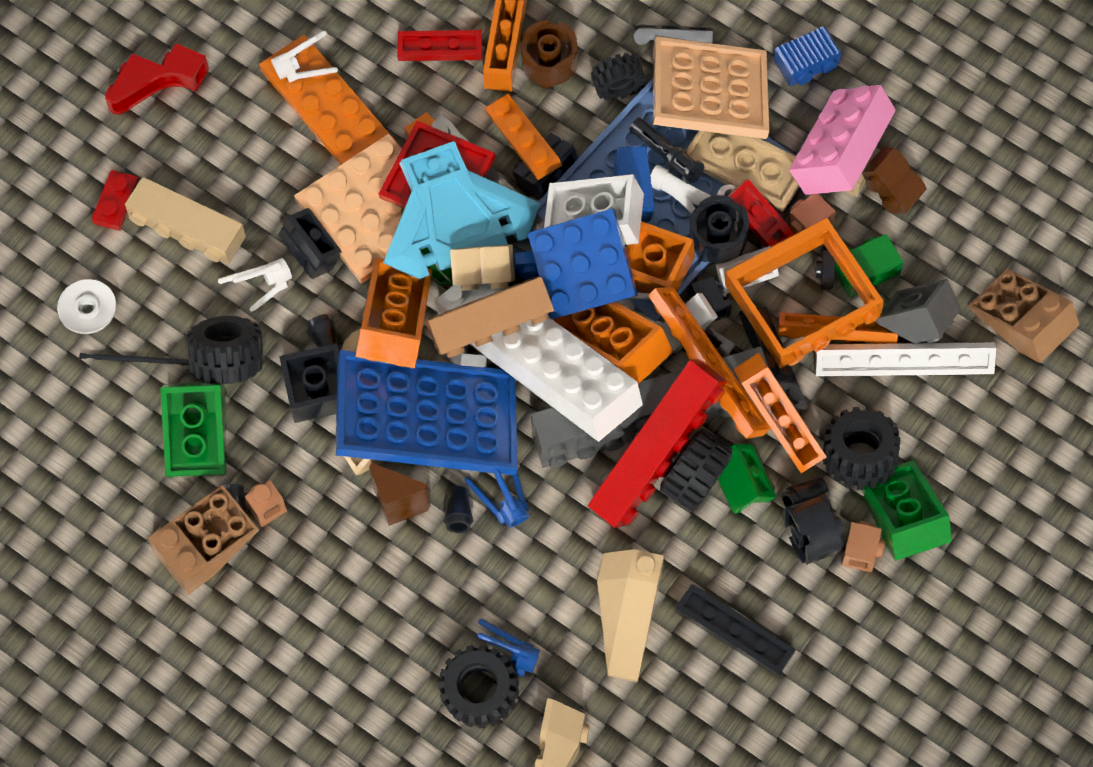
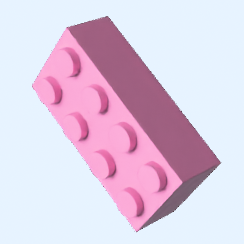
M881 85L838 89L830 95L827 104L789 169L805 195L853 190L896 111Z

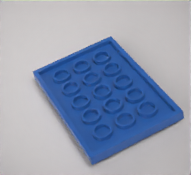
M339 351L337 362L336 456L493 473V469H499L501 474L515 476L518 470L515 378L506 371L420 359L416 360L415 368L400 367L395 364L355 357L356 352Z

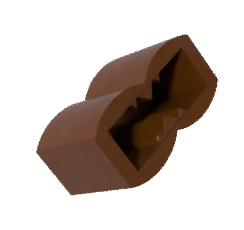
M882 148L862 172L866 180V186L871 191L879 194L882 206L893 214H907L927 190L922 179L910 169L907 160L895 148Z

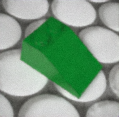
M205 382L163 385L160 390L165 477L226 474L225 384Z
M914 460L897 465L895 473L892 477L888 476L887 482L884 484L877 482L876 488L870 489L869 486H864V490H861L877 528L882 529V540H885V545L895 561L952 542L949 514Z

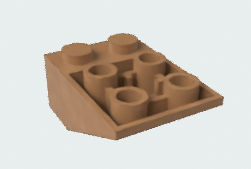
M1006 269L968 305L973 313L1018 352L1039 363L1079 326L1072 301L1009 269Z
M221 485L149 536L148 539L154 554L185 593L189 595L210 580L259 529L226 488Z

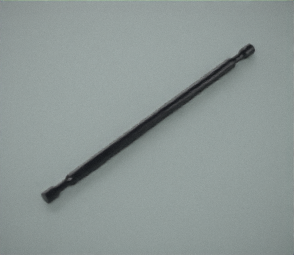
M79 354L80 359L93 358L95 360L189 365V359Z

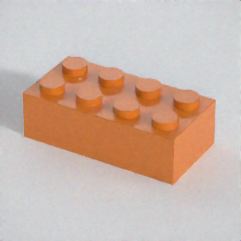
M375 258L355 357L395 364L400 367L415 368L433 269L427 268L429 276L418 279L384 264V259Z
M617 302L552 319L636 380L638 385L673 352L661 326Z

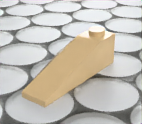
M635 549L603 554L597 586L608 676L638 682L663 571L664 555Z
M547 698L539 739V750H541V753L536 758L535 767L572 766L579 754L581 743L587 744L590 725L585 724L584 713L556 700Z

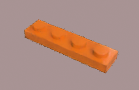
M509 94L484 108L488 117L537 180L562 166L559 157Z
M779 312L778 335L789 339L807 337L842 317ZM874 321L870 324L863 323L855 327V330L847 337L840 338L839 336L833 340H843L850 344L859 342L897 344L898 334Z

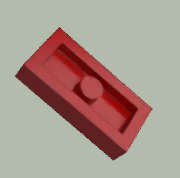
M114 170L110 171L92 216L93 224L121 231L128 213L125 203L139 183L137 176Z

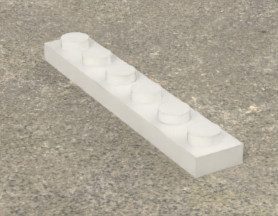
M994 342L829 344L823 350L816 352L815 373L816 376L994 374L996 346Z

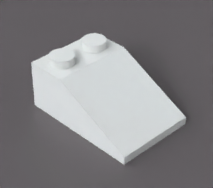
M633 174L549 183L544 228L613 208L616 212L624 245L639 244L644 193Z

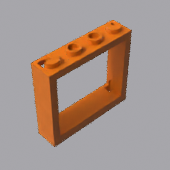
M828 218L725 272L726 287L779 368L787 364L789 366L797 364L807 353L813 350L815 352L823 350L829 345L831 340L839 336L840 338L847 337L855 330V327L863 323L870 324L876 321L882 313L883 299ZM824 244L865 305L783 349L743 287Z

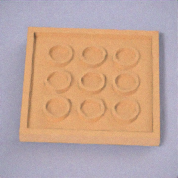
M655 36L653 56V125L767 139L769 134L766 50Z
M389 134L294 195L295 201L301 209L310 208L342 251L340 258L361 284L371 278L375 258L385 259L404 211L403 208L380 199L378 195L401 151V148Z

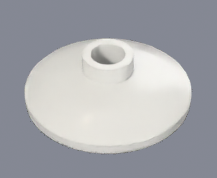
M91 279L80 280L71 284L62 292L58 300L57 311L61 322L69 330L80 334L95 333L106 327L113 319L116 312V299L111 289L104 283ZM87 308L94 309L91 313L84 314Z

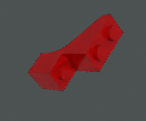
M175 43L171 52L168 51L165 54L162 65L132 53L129 60L121 65L119 76L115 83L107 88L105 99L109 111L116 115L123 114L153 94L168 87H184L196 92L209 71L206 56Z

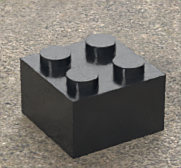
M338 343L279 356L294 423L336 414Z

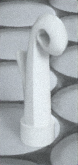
M658 164L650 175L652 188L658 191L663 190L670 194L690 214L695 210L693 204L699 206L701 201L711 197V195L685 183L680 178L669 173L668 169ZM731 184L724 185L719 189L717 195L724 196L725 194H730L736 186Z

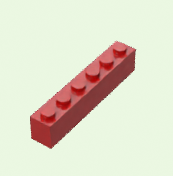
M700 359L690 360L587 506L614 528L625 525L629 526L638 516L639 512L636 509L641 502H646L655 492L656 487L653 485L658 478H663L672 468L673 463L671 460L676 453L680 454L690 442L688 436L694 428L698 429L705 422L708 416L705 412L710 405H715L725 393L723 387L727 380Z

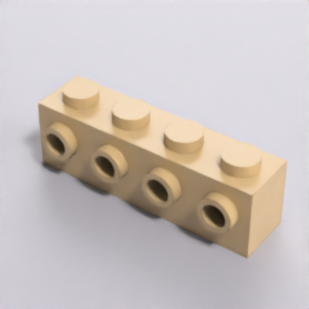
M144 177L141 178L125 203L129 219L136 225L142 227L147 225L153 228L158 235L164 238L172 237L189 250H194L195 248L203 252L208 259L214 262H219L220 260L229 265L246 237L242 223Z

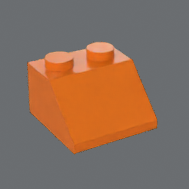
M642 221L639 244H629L625 248L635 286L641 293L650 294L655 288L673 287L678 292L695 258L693 239Z

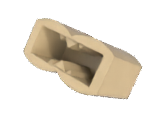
M513 245L467 247L450 250L453 286L461 285V291L479 289V284L490 283V289L507 288L508 282L515 280Z

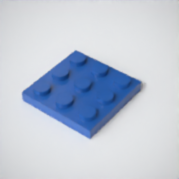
M608 209L528 233L539 277H542L554 311L549 313L551 319L638 296L615 209Z

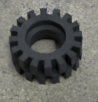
M624 53L622 57L620 54H616L615 58L612 59L608 57L606 62L600 61L598 66H594L591 72V78L597 95L600 99L604 98L607 101L610 98L614 101L618 97L623 99L626 98L625 95L635 94L634 90L639 91L642 88L641 85H644L646 80L639 58L634 54L629 56V53Z

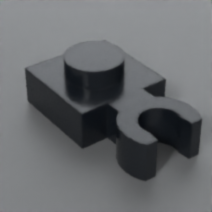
M822 244V261H816V278H821V289H833L835 259L826 246Z

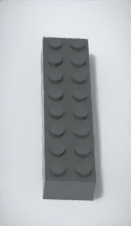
M761 347L723 357V360L740 384L741 382L734 368L757 353H760L766 362ZM682 370L642 381L638 387L643 405L599 442L553 407L532 413V438L542 468L548 466L557 468L563 466L569 460L575 458L581 460L588 459L594 456L596 452L606 449L608 451H615L622 448L624 444L632 442ZM718 401L715 405L711 404L705 412L708 416L703 424L707 423L711 418L718 416L726 418L730 417V414L722 408Z

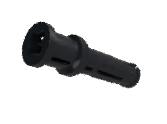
M638 117L631 123L629 131L665 160L667 168L676 170L683 176V181L687 184H692L698 180L704 171V164L700 160L695 161L690 157L684 147L673 145L661 133L646 123L643 118Z

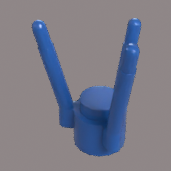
M493 469V473L505 496V500L500 503V510L469 477L465 478L467 485L494 513L500 525L506 522L510 528L523 523L529 518L528 511L530 509L525 501L517 472L515 476L512 475L518 500L516 496L511 495L499 469Z
M483 619L478 620L481 626L515 645L513 646L483 633L478 634L479 639L513 653L510 663L515 664L513 668L516 675L524 677L525 671L533 673L539 657V649Z

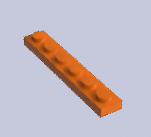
M673 287L655 288L648 297L653 302L656 312L664 318L670 327L671 334L679 340L686 350L689 360L700 359L727 380L723 387L725 393L719 400V403L730 414L736 423L737 430L746 439L764 436L771 429L676 290Z

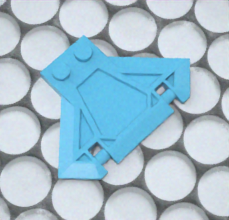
M455 141L408 157L399 163L411 189V194L384 259V264L422 279L429 276L427 267L436 264L439 272L451 268V249L508 245L505 237L514 235L517 242L528 238V233L531 230L541 203L468 171ZM506 218L508 224L501 226L499 220ZM428 247L430 253L422 256L420 250Z

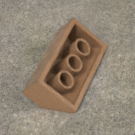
M533 277L424 321L440 355L446 353L447 357L450 358L465 352L463 346L473 342L478 347L493 341L491 335L503 331L504 336L521 330L519 324L531 320L532 325L549 319L547 313L554 311L542 277Z

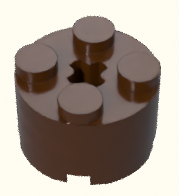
M542 20L534 23L525 31L521 43L522 68L527 77L542 88H551L566 82L573 76L577 70L578 46L576 35L568 25L559 21L557 24L549 23V20Z

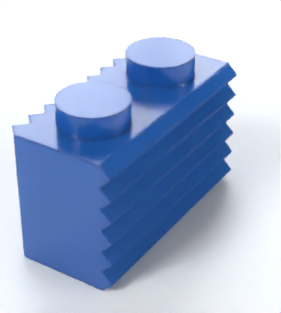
M822 26L811 33L782 44L780 47L778 46L775 49L774 62L789 86L797 83L804 85L811 81L813 76L823 72L827 74L834 71L838 64H840L841 51L826 27Z

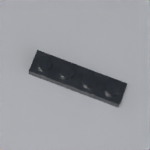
M756 307L783 348L767 307ZM741 310L738 314L752 348H762L769 369L798 413L802 415L808 410L792 367L787 364L779 368Z
M693 584L690 585L675 607L676 613L778 678L795 654L796 649Z

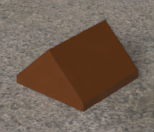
M371 462L369 471L373 489L388 526L429 510L431 504L427 484Z

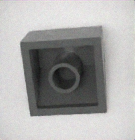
M944 279L896 291L882 309V313L876 322L913 343L923 341L933 343L943 337V333L954 322L953 320L961 308L948 280Z

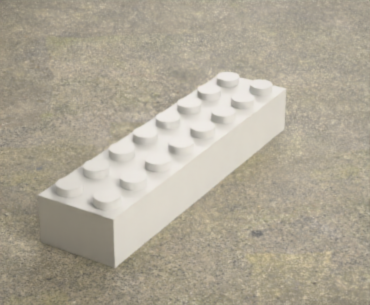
M490 283L479 284V289L461 291V285H454L435 299L438 313L441 314L505 288L490 289ZM551 318L534 325L529 320L519 324L521 330L506 336L501 331L491 335L493 341L476 347L475 342L470 344L598 442L643 405L636 380Z

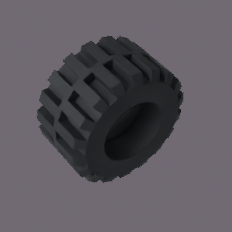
M240 316L212 317L192 326L191 330L187 333L190 372L199 380L216 384L242 382L247 380V378L257 375V372H260L262 365H264L261 328L258 327L256 322H251L248 318H241Z
M853 407L852 412L846 409L841 411L840 417L835 415L831 419V424L827 425L824 435L823 452L826 458L823 459V464L826 465V471L829 475L834 474L833 480L837 483L845 482L844 486L848 488L854 485L857 486V490H864V486H869L870 489L876 488L877 482L884 484L887 482L888 476L892 477L898 464L901 440L898 427L893 426L894 421L890 417L885 419L883 412L878 410L877 413H874L872 408L866 407L865 410ZM854 443H865L872 446L875 451L861 454L850 450L847 446Z
M704 428L700 429L692 436L688 446L679 454L670 471L664 476L660 484V491L688 511L697 508L732 458L733 449Z
M473 645L466 646V651L461 652L459 649L454 652L456 656L453 659L448 658L445 662L447 665L445 670L441 669V682H438L441 700L457 721L463 722L466 726L472 727L475 725L478 728H485V725L488 724L495 726L501 718L505 720L509 716L508 712L510 709L514 710L516 706L515 700L519 698L520 692L518 689V677L507 657L501 655L495 648L491 650L486 645H480L479 648H474ZM479 670L491 672L497 680V688L493 696L482 703L468 702L461 692L465 678Z

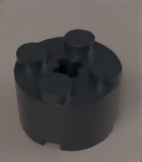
M716 195L701 201L700 205L691 214L689 238L694 241V252L697 254L698 259L703 262L720 264L742 256L748 238V213L742 205H738L728 196Z
M826 494L817 495L783 509L785 528L790 527L792 534L789 537L791 545L802 563H806V565L845 550L840 536L845 533L843 523L838 516L833 517L831 503Z

